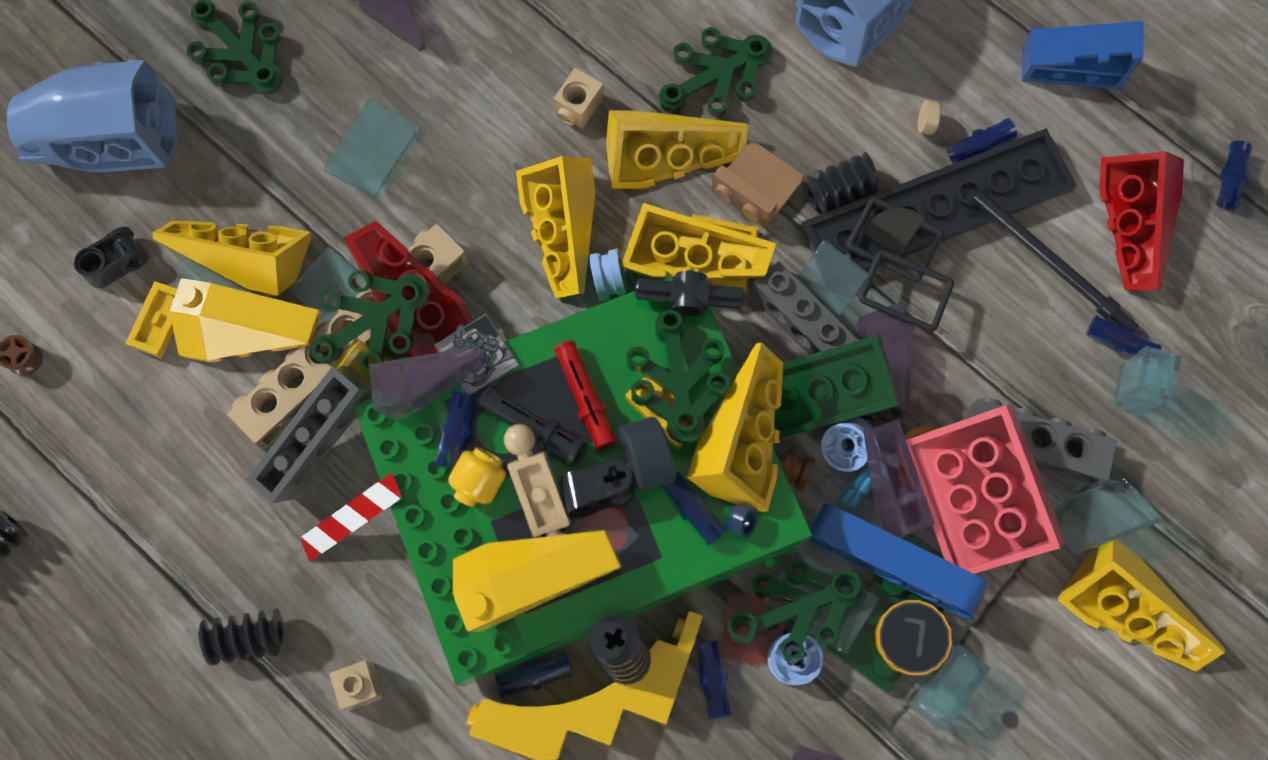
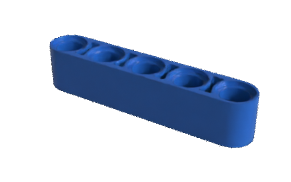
M823 504L810 529L812 536L809 540L816 545L966 619H973L989 587L988 583L981 577L830 504Z

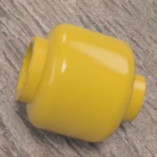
M476 447L474 451L463 452L448 479L451 487L456 490L454 498L470 507H474L476 502L490 503L506 475L505 470L501 467L503 461L496 455L479 447Z

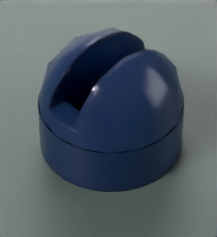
M735 505L729 508L730 518L724 521L728 530L735 535L748 538L757 525V510L746 505Z

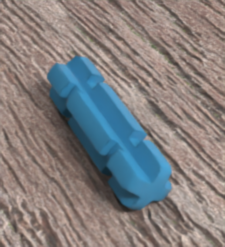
M879 449L873 455L871 463L868 462L850 483V488L847 487L839 496V502L849 511H854L862 502L861 497L865 498L883 477L882 472L886 473L893 465L894 458L890 453Z

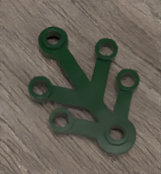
M208 0L196 1L191 9V16L196 25L203 30L211 29L228 48H206L202 42L194 41L186 49L190 60L198 65L205 62L243 63L248 70L227 71L223 64L214 63L207 69V76L213 85L219 87L226 84L251 85L260 94L271 95L276 93L283 81V75L279 67L275 65L277 44L281 40V34L277 26L273 23H265L259 28V36L264 43L261 61H259L253 55L256 23L260 20L261 13L254 2H243L238 8V13L242 19L239 40L220 20V13L213 2ZM254 10L252 15L245 16L247 11ZM268 32H275L272 37H265ZM197 50H203L200 55L193 56ZM217 72H223L221 77L213 78ZM270 74V76L267 79H260L262 76Z
M709 27L702 32V47L709 51L718 48L736 54L729 58H723L693 51V48L688 43L682 42L677 44L673 50V60L676 64L680 66L689 64L707 68V70L680 85L667 84L663 86L659 92L660 108L666 113H677L683 109L687 96L717 80L714 95L709 98L707 109L713 117L724 116L728 108L727 95L733 72L746 65L744 76L737 83L735 93L740 101H751L756 92L755 79L758 67L765 65L772 56L770 41L760 35H751L742 41L721 36L718 29ZM708 36H713L717 40L714 42H709L705 38ZM757 47L760 48L761 51L753 52L751 48ZM685 51L689 55L687 57H680L678 53ZM748 87L751 89V92L746 94L741 92L740 89ZM676 93L678 96L674 99L668 98L666 94ZM719 102L723 105V108L715 109L712 104Z
M358 270L349 276V286L355 292L361 293L372 289L392 295L382 303L343 295L337 289L323 292L320 297V305L325 311L334 312L341 309L363 314V316L334 335L324 334L314 339L311 345V353L314 359L322 364H329L338 360L343 353V346L372 328L368 352L362 355L360 363L361 367L369 373L382 369L385 365L383 351L389 316L398 309H400L398 332L390 337L389 346L392 351L398 354L409 351L414 345L412 330L416 309L423 307L430 296L428 283L418 274H405L397 281L373 276L367 270ZM359 274L366 279L364 287H360L356 282ZM407 286H412L415 289L416 294L413 299L408 298L405 294ZM330 294L337 298V305L335 307L328 303V296ZM398 336L406 339L407 345L405 348L397 345ZM321 344H325L329 348L328 356L321 354ZM369 355L377 358V367H372L369 364Z
M666 310L656 318L655 333L666 344L670 373L649 359V352L641 346L632 347L628 351L627 366L634 372H641L672 394L675 407L654 394V386L647 380H638L632 385L631 398L635 404L646 406L667 421L666 429L673 440L681 444H690L697 441L704 433L705 421L703 416L718 398L726 396L729 392V377L722 372H714L707 379V390L692 406L690 405L689 392L712 365L722 361L724 345L717 339L706 340L702 345L701 355L685 372L680 340L685 332V319L675 310ZM674 321L677 324L674 326H668L664 322ZM714 348L719 353L717 355H710L706 350ZM634 356H641L645 360L641 363H636L632 361V358ZM720 381L725 387L716 389L712 386V383ZM640 389H645L649 392V395L640 397L636 392ZM681 420H689L693 425L685 428L679 422Z
M795 559L790 561L786 567L787 579L792 584L800 585L807 581L823 588V590L811 594L776 581L768 573H759L752 580L753 591L758 597L767 598L772 595L790 603L757 616H753L746 611L734 613L729 618L727 624L729 636L735 643L746 645L756 639L758 632L797 617L789 638L785 639L781 644L783 659L788 663H797L804 656L803 643L817 610L832 603L825 624L820 625L816 630L817 644L823 649H832L838 644V628L847 607L857 605L864 597L865 584L858 574L845 570L835 575H830L807 566L802 560ZM794 568H801L804 573L801 576H794L791 574V571ZM761 581H767L770 583V586L762 590L757 587V584ZM843 586H849L853 589V592L849 595H844L839 590ZM746 626L750 629V632L745 636H741L737 633L739 627ZM824 632H831L834 638L831 641H824L820 636ZM794 645L800 650L796 655H789L785 651L786 648Z

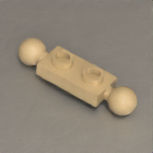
M513 425L505 433L504 444L509 452L517 455L518 460L510 462L507 467L533 537L545 533L547 537L567 535L561 532L560 528L569 526L571 520L567 516L564 501L545 450L533 454L531 450L535 443L533 431L526 425Z

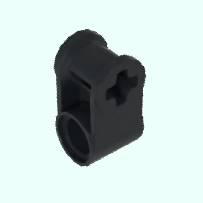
M120 227L112 230L104 238L92 245L81 249L76 254L73 265L75 270L91 286L104 288L129 272L142 267L149 257L147 252L140 249L134 241L132 229ZM101 263L96 271L90 272V269L95 264Z
M618 460L586 469L573 470L563 474L558 480L567 516L574 519L587 517L598 511L624 505L633 498L635 493V485L632 481V472L629 466ZM619 479L621 486L614 488L612 481Z

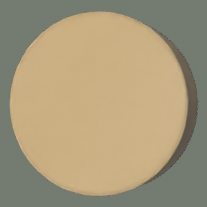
M925 100L923 102L918 117L919 133L933 135L936 132L941 117V106L938 101Z

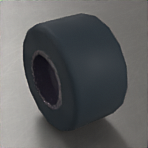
M651 416L619 427L622 453L626 465L629 466L632 472V481L637 490L644 492L675 481L676 471L672 452L665 432L656 417Z

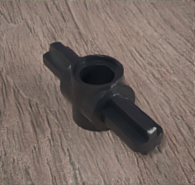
M697 271L677 272L673 276L672 281L639 278L635 287V297L637 300L670 303V309L679 312L682 316H701L707 312V306L741 309L744 305L745 292L742 287L710 285V279H708L707 275Z

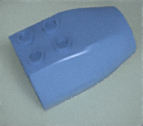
M798 0L796 3L795 25L813 47L827 59L857 67L899 25L915 0Z
M132 59L127 62L116 63L99 62L94 65L76 66L63 70L15 95L10 100L7 109L9 138L22 163L33 162L58 165L64 168L100 173L165 168L177 148L178 127L175 98L145 60Z

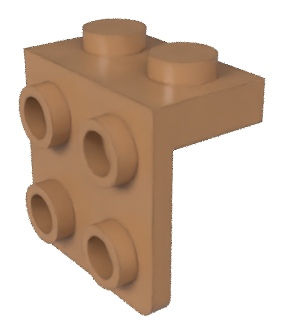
M751 141L743 148L728 168L721 164L713 174L711 191L719 199L731 204L742 212L750 221L766 229L801 185L803 176L757 142Z

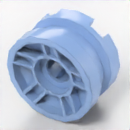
M618 248L609 250L606 255H601L600 253L590 255L592 276L600 301L609 300L612 295L617 294L620 297L628 294L624 269L621 268L622 259Z
M859 417L841 421L831 426L825 432L821 441V450L829 465L839 471L851 472L858 470L866 464L877 449V439H875L872 426ZM844 439H851L855 447L852 450L848 449L849 445Z
M790 633L778 637L771 644L767 652V665L774 678L785 685L792 686L803 685L816 678L823 666V654L815 639L809 635L806 636L803 643L804 656L800 664L795 666L793 664L789 665L781 654V644L785 639L789 638ZM791 645L785 651L791 655V652L798 653L800 649L797 646Z

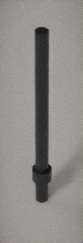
M982 190L974 196L972 201L1096 306L1095 311L1105 320L1110 318L1128 335L1137 330L1139 324L1119 308L1121 304L1110 295L1106 297Z

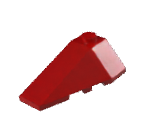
M1167 151L1101 157L1099 193L1101 201L1105 202L1109 216L1107 224L1109 231L1113 232L1117 247L1115 255L1126 291L1161 290L1182 197L1184 159Z
M374 221L344 237L360 270H367L373 276L396 281L405 274L413 273L420 275L428 283L430 289L429 299L423 307L416 309L412 330L414 345L409 351L403 353L411 367L436 354L441 348L453 342L454 334H456V338L458 337L457 332L461 331L463 336L473 330H463L474 323L463 300L437 279L436 275L428 267L425 268L413 257L409 250L380 223ZM407 286L405 289L406 296L413 299L416 294L415 289L412 286ZM370 289L375 301L378 303H382L392 296ZM400 309L389 316L388 327L392 334L398 332ZM402 336L397 337L399 347L405 348L407 345L406 339Z

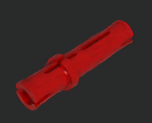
M575 340L565 341L557 345L553 349L554 353L558 357L568 385L580 409L578 417L581 422H585L595 444V449L602 451L618 443V439L615 437L606 415L608 408L606 403L601 402L589 372L577 349ZM573 366H575L576 371H577V373H578V375H579V378H580V380H581V382H582V385H583V387H584L583 390L581 389V386H580V384H579V382H578V379H577V377H576V375H575V372H574V370H573ZM588 400L590 401L591 406H592V409H593V411H594V413H595V415H596V417H597V420H598V422H599V425H598V426H597L596 421H595V418H594V416H593V414H592V412H591V410H590V407H589V405H588V403H587Z

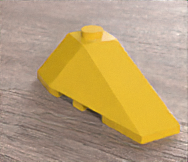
M182 278L170 309L178 355L182 358L210 363L222 361L224 357L236 355L247 357L251 356V353L271 350L275 352L309 346L312 344L322 313L317 309L213 283Z

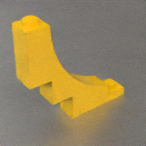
M689 611L686 619L678 618L672 636L673 639L678 640L677 646L660 640L656 641L649 650L651 654L649 671L641 681L632 685H622L614 682L599 692L582 699L544 707L513 706L482 698L480 705L474 703L466 722V725L471 727L469 735L534 760H559L569 730L611 746L623 710L666 725L703 616Z

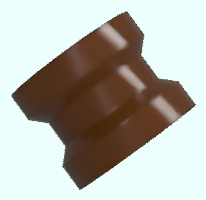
M20 335L5 337L0 342L1 366L19 376L33 374L39 369L43 356L41 350L35 344ZM22 354H26L24 358L19 362V358L22 356Z
M788 449L781 467L788 482L793 484L796 490L804 491L812 472L815 458L809 456L802 458L797 456L796 451Z

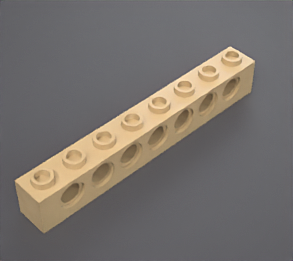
M437 224L430 230L425 229L420 232L415 238L414 244L408 249L409 253L419 262L424 259L433 260L429 269L444 285L469 263L465 251ZM370 289L356 296V298L376 302ZM341 309L337 310V314L331 320L322 322L317 326L313 341L324 334H336L363 316V314ZM389 327L387 328L386 339L392 334ZM372 328L357 338L369 345ZM354 340L343 346L341 357ZM321 344L320 352H329V348L325 344ZM311 345L291 349L286 355L285 361L276 370L272 369L266 372L260 378L259 385L249 394L241 395L235 400L232 409L227 415L259 448L265 451L277 440L330 368L335 366L340 358L329 364H316L311 353ZM295 376H304V380L299 387L289 388L290 381ZM271 399H277L275 409L269 413H263L265 403Z

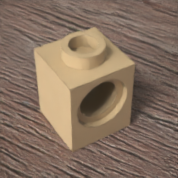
M574 68L553 98L557 118L568 126L576 125L584 129L604 99L603 83ZM576 98L584 100L581 104L570 103L571 100Z
M364 660L329 673L340 710L350 711L384 698L373 662Z

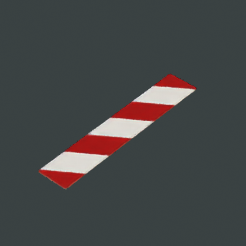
M392 473L300 538L309 561L314 560L402 498Z

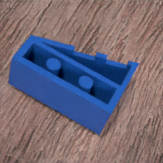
M1143 21L1031 29L1022 45L1021 81L1120 89L1143 59Z

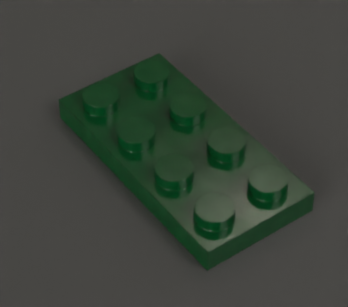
M880 334L783 363L781 406L775 409L774 429L780 431L779 439L901 404Z
M906 531L901 539L944 559L941 553L910 531ZM876 575L866 589L861 602L855 605L838 630V644L832 649L825 650L885 694H889L902 673L894 671L887 665V662L880 655L876 647L875 631L880 617L891 606L905 600H920L933 605L940 613H943L945 609Z

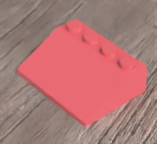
M1013 403L901 442L945 560L976 574L1059 549L1065 543L1063 533Z

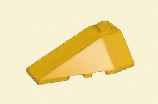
M609 110L606 146L610 186L612 189H645L655 186V182L671 177L678 179L684 177V173L697 169H710L721 164L733 162L746 146L749 126L745 123L645 111Z
M560 156L517 170L520 205L523 213L529 214L534 230L531 231L534 242H539L544 254L542 264L555 299L584 294L596 193L592 159Z
M643 203L621 263V268L651 278H669L677 272L687 271L692 268L694 271L704 273L708 278H765L776 243Z
M172 220L152 232L154 240L249 290L262 292L265 296H278L297 281L311 241V232L271 225L268 226L267 232L249 231L248 224H237L235 227L217 229L216 224L213 222Z
M756 343L731 385L728 394L724 397L697 443L687 478L709 496L738 505H746L755 508L757 511L767 512L777 480L778 465L772 464L773 444L779 443L780 431L774 429L775 409L781 406L783 362L763 343Z
M607 531L486 543L453 559V595L467 632L484 631L622 566Z
M1114 536L1110 537L1084 558L1058 597V601L1084 623L1097 629L1099 626H1103L1119 633V638L1129 643L1132 640L1153 648L1154 654L1195 672L1225 653V648L1145 562Z

